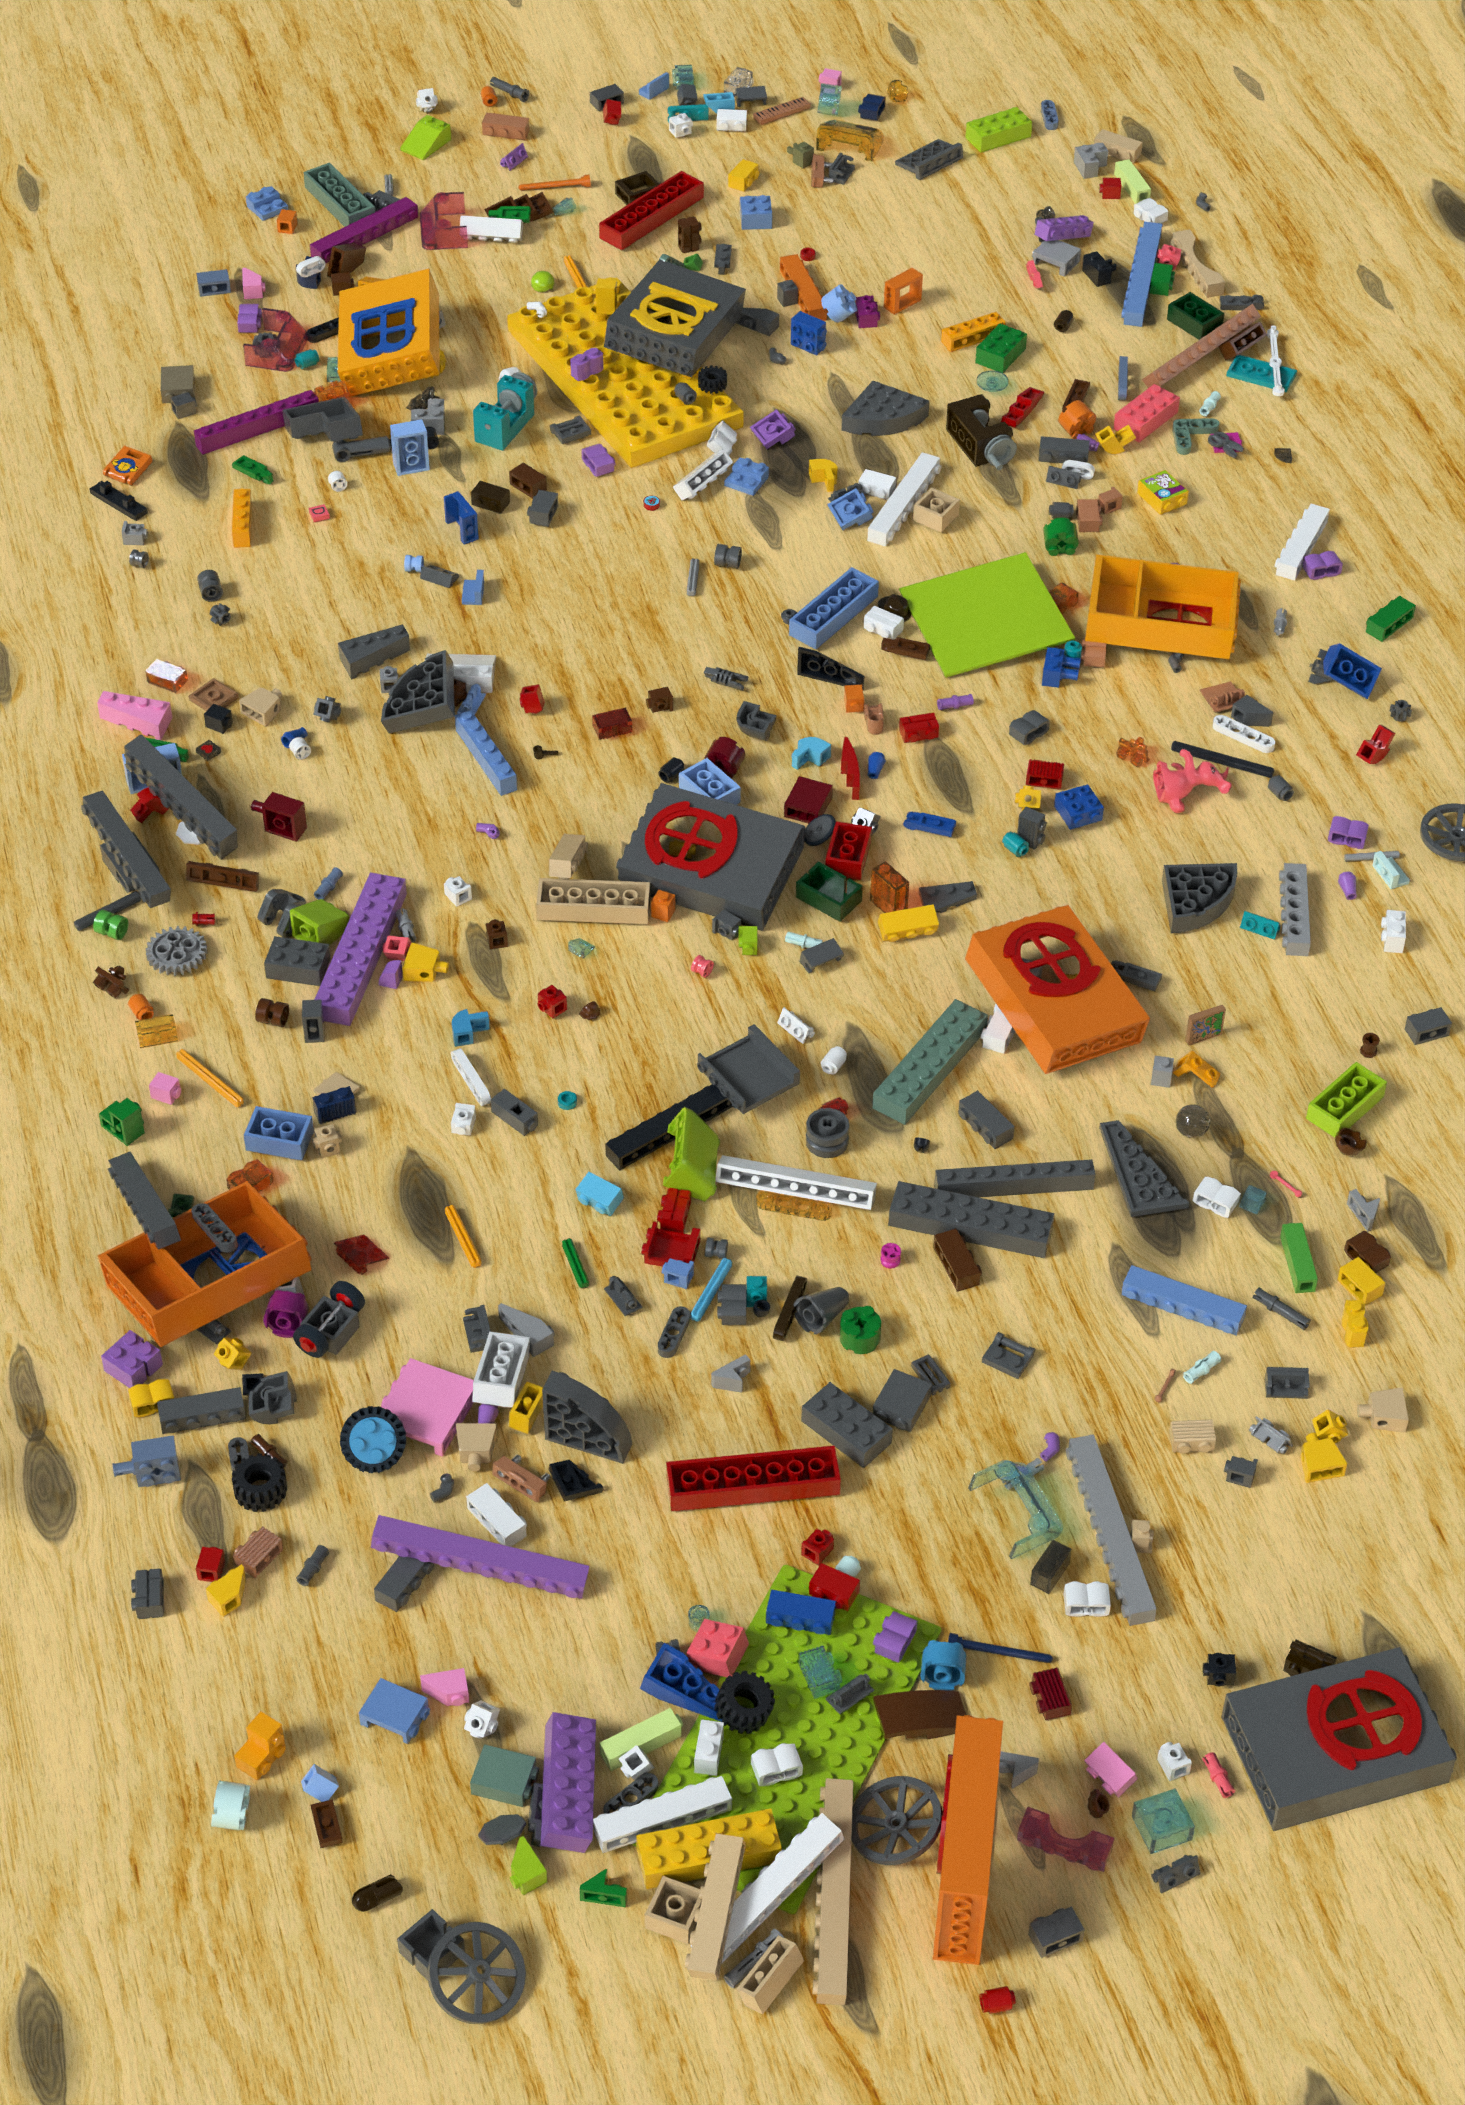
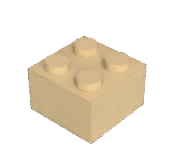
M931 487L914 504L913 521L942 532L959 515L960 499Z
M662 1876L645 1913V1929L689 1944L691 1932L695 1931L697 1926L695 1912L697 1908L701 1907L702 1900L699 1899L700 1889Z

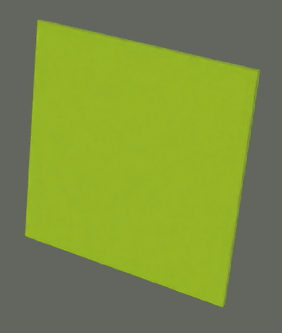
M1026 552L899 588L901 595L908 602L909 610L926 642L930 644V649L945 678L1044 650L1047 647L1051 648L1072 640L1075 641L1072 631Z

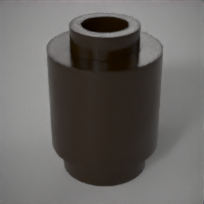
M1069 310L1061 311L1054 321L1055 329L1059 332H1066L1073 322V313Z

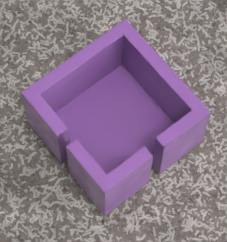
M131 1330L101 1355L104 1371L128 1388L137 1384H143L147 1380L146 1372L148 1376H151L163 1365L160 1350L148 1341L144 1343V1339Z

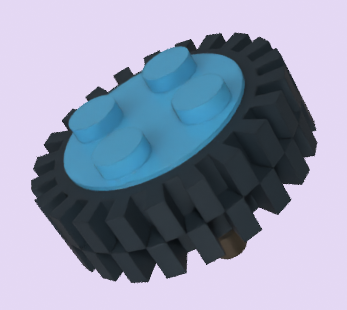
M380 1406L363 1407L352 1413L345 1421L340 1434L342 1454H344L347 1462L362 1472L380 1473L390 1469L402 1457L406 1445V1432L403 1423L395 1413L393 1414L390 1410Z

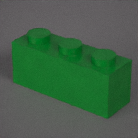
M1398 596L1367 619L1366 633L1381 642L1413 619L1416 605Z

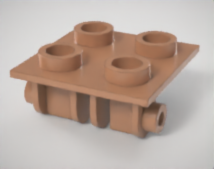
M1231 681L1200 689L1201 694L1215 713L1232 709L1233 704L1245 696V691L1240 688L1236 689Z

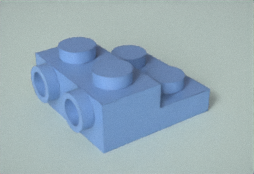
M272 186L263 187L260 191L250 192L246 196L247 207L262 221L280 214L282 209L289 210L288 205L280 199V193Z
M740 457L732 466V472L725 479L724 486L754 496L769 478V467L764 463H755L750 458L744 459Z
M856 488L827 504L842 531L855 523L860 526L873 518L872 513L874 511L870 504L866 505L865 502L867 500L862 492L859 494Z

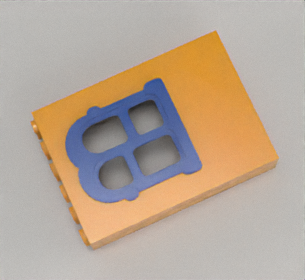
M430 269L339 291L337 373L348 397L440 374L439 292ZM405 330V337L401 341L396 343L387 342V334ZM380 335V343L375 348L368 350L362 348V339Z

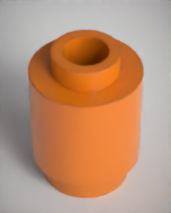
M490 86L483 87L480 93L483 104L487 107L494 106L497 103L495 90Z
M135 994L128 1001L129 1008L138 1020L146 1022L153 1017V1007L143 994Z

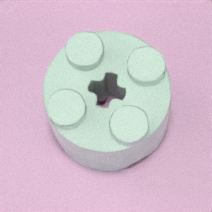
M219 1780L213 1806L215 1814H212L211 1827L244 1830L251 1785Z

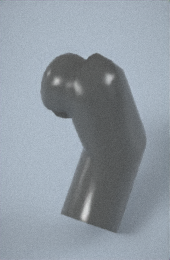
M1201 192L1196 198V204L1208 212L1211 205L1206 203L1207 195Z
M776 348L769 349L770 361L772 363L785 364L786 357L783 354L777 353Z
M1173 653L1168 659L1174 673H1178L1182 669L1179 663L1182 657H1184L1183 653Z

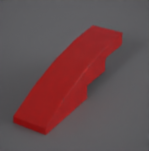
M1029 387L1017 396L1016 402L1009 407V412L1002 416L1001 422L1017 427L1036 407L1043 397L1044 391Z
M844 737L841 774H847L846 787H852V800H859V764L849 738Z

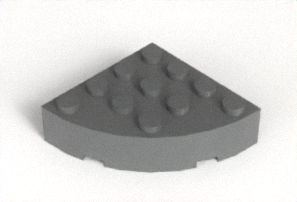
M872 381L842 414V431L858 435L871 433V436L891 435L906 431L908 427L912 425L917 426L929 416V400L880 382Z
M446 650L424 658L426 661L418 666L416 664L413 665L393 685L389 692V698L384 703L381 722L389 734L455 717L453 661Z
M1237 863L1164 865L1162 885L1171 933L1198 929L1210 924L1225 912L1233 899L1235 891Z
M552 1370L542 1389L545 1440L623 1464L632 1446V1439L628 1427L620 1414L611 1406L606 1398L601 1397L583 1383L570 1378L566 1373H558Z

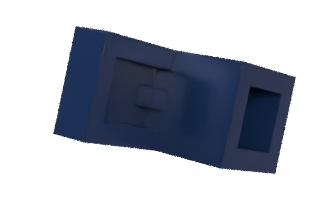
M296 271L297 282L300 286L310 289L318 288L321 282V272L304 278Z

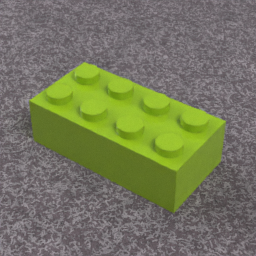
M1018 107L966 123V139L980 153L1029 138L1032 132V121Z
M1355 1062L1309 1103L1306 1119L1335 1138L1339 1130L1350 1128L1384 1097L1387 1081L1358 1062Z

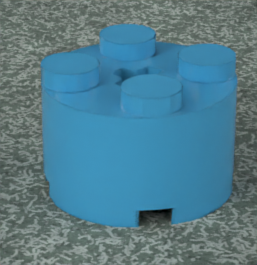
M936 1640L928 1642V1646L922 1653L921 1680L929 1683V1687L934 1690H954V1686L963 1685L967 1656L962 1644L957 1642H939Z

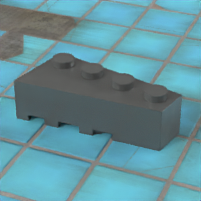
M403 624L338 643L339 658L351 680L356 678V674L360 672L366 673L370 671L369 668L374 665L380 666L384 664V661L388 658L394 659L410 651L409 634Z

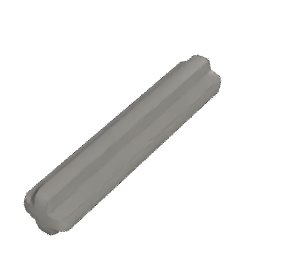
M692 558L690 560L687 583L688 596L696 595L699 559Z

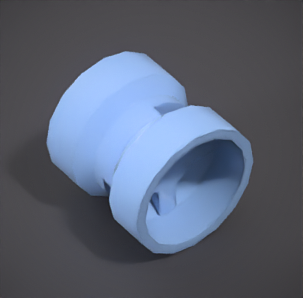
M406 555L404 561L405 571L411 572L415 570L416 572H421L424 566V557L418 555L415 558L412 555Z

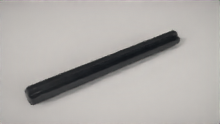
M1173 741L1171 750L1180 753L1182 749H1185L1191 753L1192 757L1264 777L1272 778L1274 774V768L1182 742Z

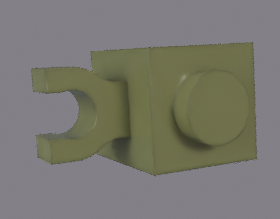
M806 142L794 143L793 148L787 147V152L793 154V163L803 169L811 165L814 147Z

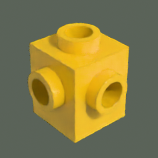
M1023 786V789H1019V793H1015V803H1018V807H1022V811L1025 807L1040 809L1041 790H1034V786ZM1026 795L1031 797L1030 802L1025 801Z
M237 1337L223 1338L214 1353L222 1366L236 1370H242L252 1354L244 1346V1342Z
M1329 1409L1312 1419L1317 1437L1320 1439L1330 1438L1334 1443H1337L1348 1435L1347 1422L1344 1417Z

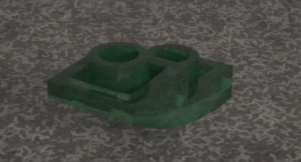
M174 1194L171 1209H168L170 1216L174 1218L192 1209L194 1196Z

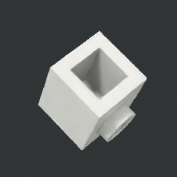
M637 1745L619 1758L623 1765L620 1768L627 1778L631 1777L634 1780L655 1768L644 1751Z

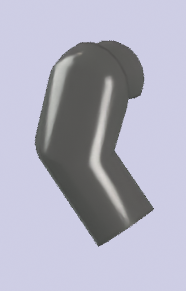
M443 1474L440 1477V1488L430 1493L433 1502H437L452 1493L454 1479H452L450 1474Z

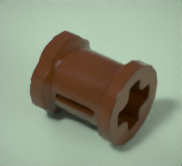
M1366 1033L1362 1038L1363 1046L1360 1048V1053L1366 1058H1373L1377 1055L1376 1046L1379 1045L1380 1038L1374 1033Z

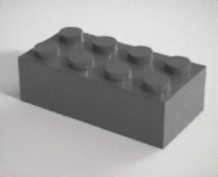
M831 1382L802 1406L801 1421L833 1446L835 1445L837 1449L862 1468H865L892 1443L893 1428Z

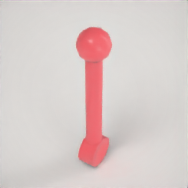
M1271 1171L1270 1177L1272 1179L1280 1181L1294 1192L1296 1197L1302 1196L1301 1190H1296L1278 1176L1277 1171Z

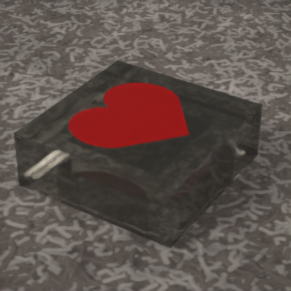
M208 740L196 748V753L209 761L221 753V748L211 740Z

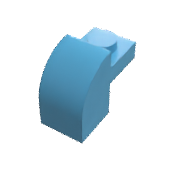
M464 1009L458 1012L452 1019V1036L455 1047L474 1044L473 1032L490 1030L488 1011L468 1014V1010Z

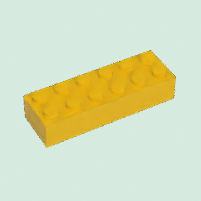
M772 1809L636 1835V1848L646 1889L658 1887L662 1876L679 1882L706 1878L704 1877L705 1865L710 1863L711 1859L709 1846L710 1842L715 1840L716 1833L744 1838L746 1847L741 1870L771 1865L775 1861L776 1855L782 1850Z

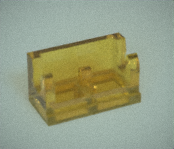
M173 1014L135 1021L140 1048L178 1041Z

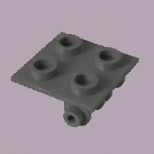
M380 190L373 195L369 192L363 194L375 206V212L400 200Z

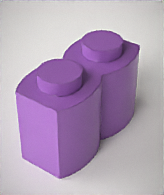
M259 304L239 305L238 332H258V328H261L262 308H259Z
M590 348L584 354H577L570 360L571 376L577 381L587 379L590 375L601 372L603 370V353L597 348Z
M601 444L582 449V460L595 477L614 471L615 460Z
M1334 551L1307 555L1304 557L1302 564L1303 569L1312 580L1321 579L1325 576H1337L1341 574L1343 563Z
M1335 816L1332 820L1328 841L1337 845H1347L1352 848L1363 849L1369 824Z
M894 1611L890 1617L886 1616L882 1624V1632L877 1633L873 1641L875 1653L899 1663L916 1633L918 1621Z

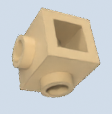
M333 1124L314 1129L315 1137L312 1138L314 1148L318 1149L321 1158L340 1153L339 1143L342 1142L340 1132L335 1131Z

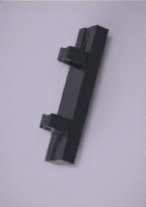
M100 481L95 486L89 488L90 494L134 521L139 520L148 513L147 508L136 502L132 495L126 496L113 488L112 484L108 481Z

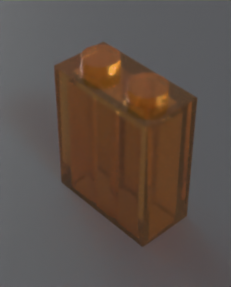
M886 861L871 869L870 901L884 913L908 909L909 881Z

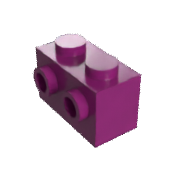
M868 295L856 297L857 311L855 316L858 328L877 327V322L880 321V312L874 297Z

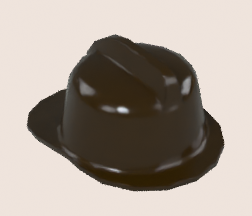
M892 594L878 601L879 608L904 618V622L911 616L908 602L901 595Z

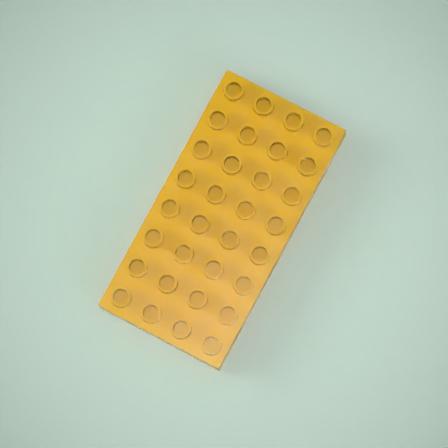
M617 277L605 278L617 280L618 308L631 292ZM593 286L579 287L573 293L561 297H550L547 302L542 303L547 309V315L543 318L538 317L539 314H537L536 310H528L527 306L520 308L518 312L507 315L508 331L630 468L709 440L715 426L722 421L728 424L734 431L743 428L744 412L724 390L722 392L718 391L716 394L715 392L710 394V391L705 393V390L702 391L698 387V372L701 371L702 367L698 369L693 377H689L605 348L607 320L611 315L596 314V307L593 305L596 294H593ZM590 348L600 350L603 353V370L601 372L590 375L587 379L577 381L571 376L570 360L577 354H584ZM678 383H687L697 393L696 400L692 404H684L675 395L674 389Z

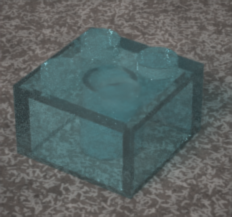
M1176 1788L1134 1802L1132 1818L1150 1854L1193 1839L1195 1825Z

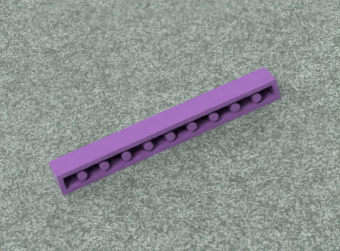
M378 1515L371 1541V1548L380 1552H390L401 1557L415 1558L421 1562H431L442 1567H452L463 1572L481 1574L487 1578L493 1577L508 1583L514 1582L528 1588L543 1589L549 1593H559L570 1598L582 1599L590 1567Z

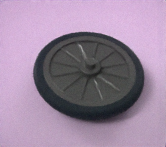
M823 814L813 819L805 829L804 842L809 846H817L827 841L833 834L836 824L835 818L832 815Z

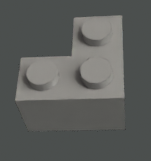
M1104 143L1075 147L1074 164L1083 179L1098 177L1099 167L1107 166L1108 150Z
M428 399V409L411 410V421L422 419L425 427H434L437 435H444V399Z

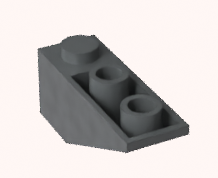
M743 308L742 316L736 324L770 336L779 327V314L768 309Z

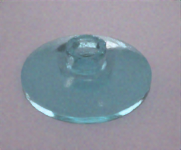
M985 371L978 375L977 385L985 391L997 392L1008 386V378L999 371Z

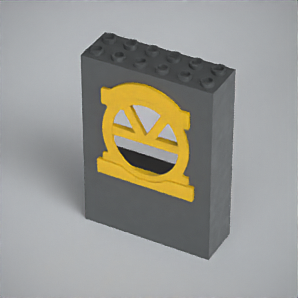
M659 259L608 318L604 347L693 377L742 316L746 289ZM647 309L655 313L648 314ZM668 316L671 317L673 325L661 323L655 319ZM679 320H680V321H683V322H686V323H684V324H679Z

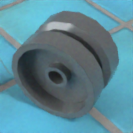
M821 1108L810 1114L806 1122V1146L809 1151L822 1158H834L846 1151L849 1144V1120L846 1115L832 1108Z

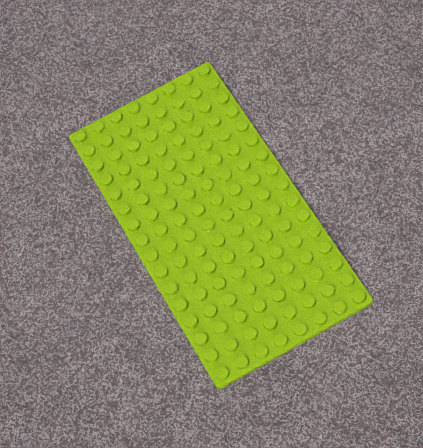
M789 1565L782 1566L745 1633L749 1645L735 1671L739 1674L742 1671H747L748 1674L754 1672L757 1677H764V1682H769L771 1685L770 1690L774 1691L773 1698H775V1704L764 1726H761L760 1730H753L750 1734H747L746 1731L740 1734L738 1730L734 1729L731 1731L728 1725L724 1726L717 1776L694 1773V1758L701 1720L720 1721L699 1714L652 1798L660 1797L666 1792L681 1790L687 1785L702 1783L708 1778L722 1776L732 1797V1810L695 1823L771 1808L782 1850H786L791 1845L792 1839L797 1834H802L807 1829L808 1823L814 1817L819 1816L820 1807L824 1808V1801H820V1787H825L826 1778L853 1780L854 1802L886 1740L883 1736L873 1697L911 1691L921 1672L923 1650L928 1646V1642L932 1640L937 1641L941 1634L939 1626L861 1594L857 1595L848 1612L843 1609H835L831 1635L816 1634L812 1631H799L789 1627H776L767 1624L766 1610L771 1589L811 1596L809 1595V1582L813 1575ZM893 1611L918 1621L916 1633L899 1663L876 1654L875 1645H873L876 1634L881 1633L883 1630L882 1624L885 1617H890ZM867 1674L870 1678L868 1684L874 1691L842 1714H839L828 1703L826 1698L858 1675ZM720 1677L716 1684L719 1689L727 1677ZM742 1696L735 1697L737 1703L742 1707L755 1708L749 1699ZM782 1743L795 1744L803 1765L802 1775L792 1780L779 1781L768 1786H759L751 1765V1755L759 1749H774ZM821 1864L777 1907L778 1909L790 1914L797 1913ZM766 1866L741 1870L737 1891L742 1893L744 1887L749 1883H753L758 1878L760 1871Z

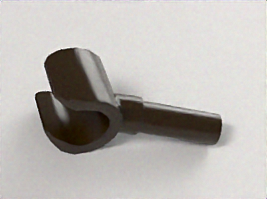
M539 745L533 747L534 757L538 760L547 755H558V751L543 750Z

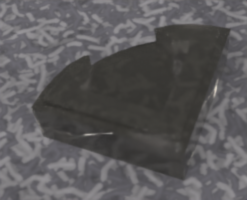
M1274 448V455L1277 459L1285 463H1292L1290 448Z

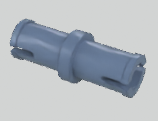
M334 867L331 873L323 878L321 885L314 892L316 899L324 900L325 896L335 888V884L343 875L339 868Z

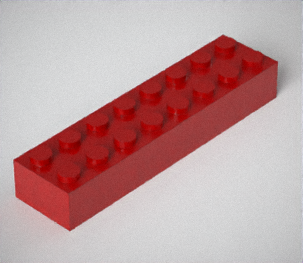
M680 171L599 223V238L620 250L627 248L703 199L704 182Z
M835 1445L666 1462V1479L671 1511L840 1495L841 1479Z

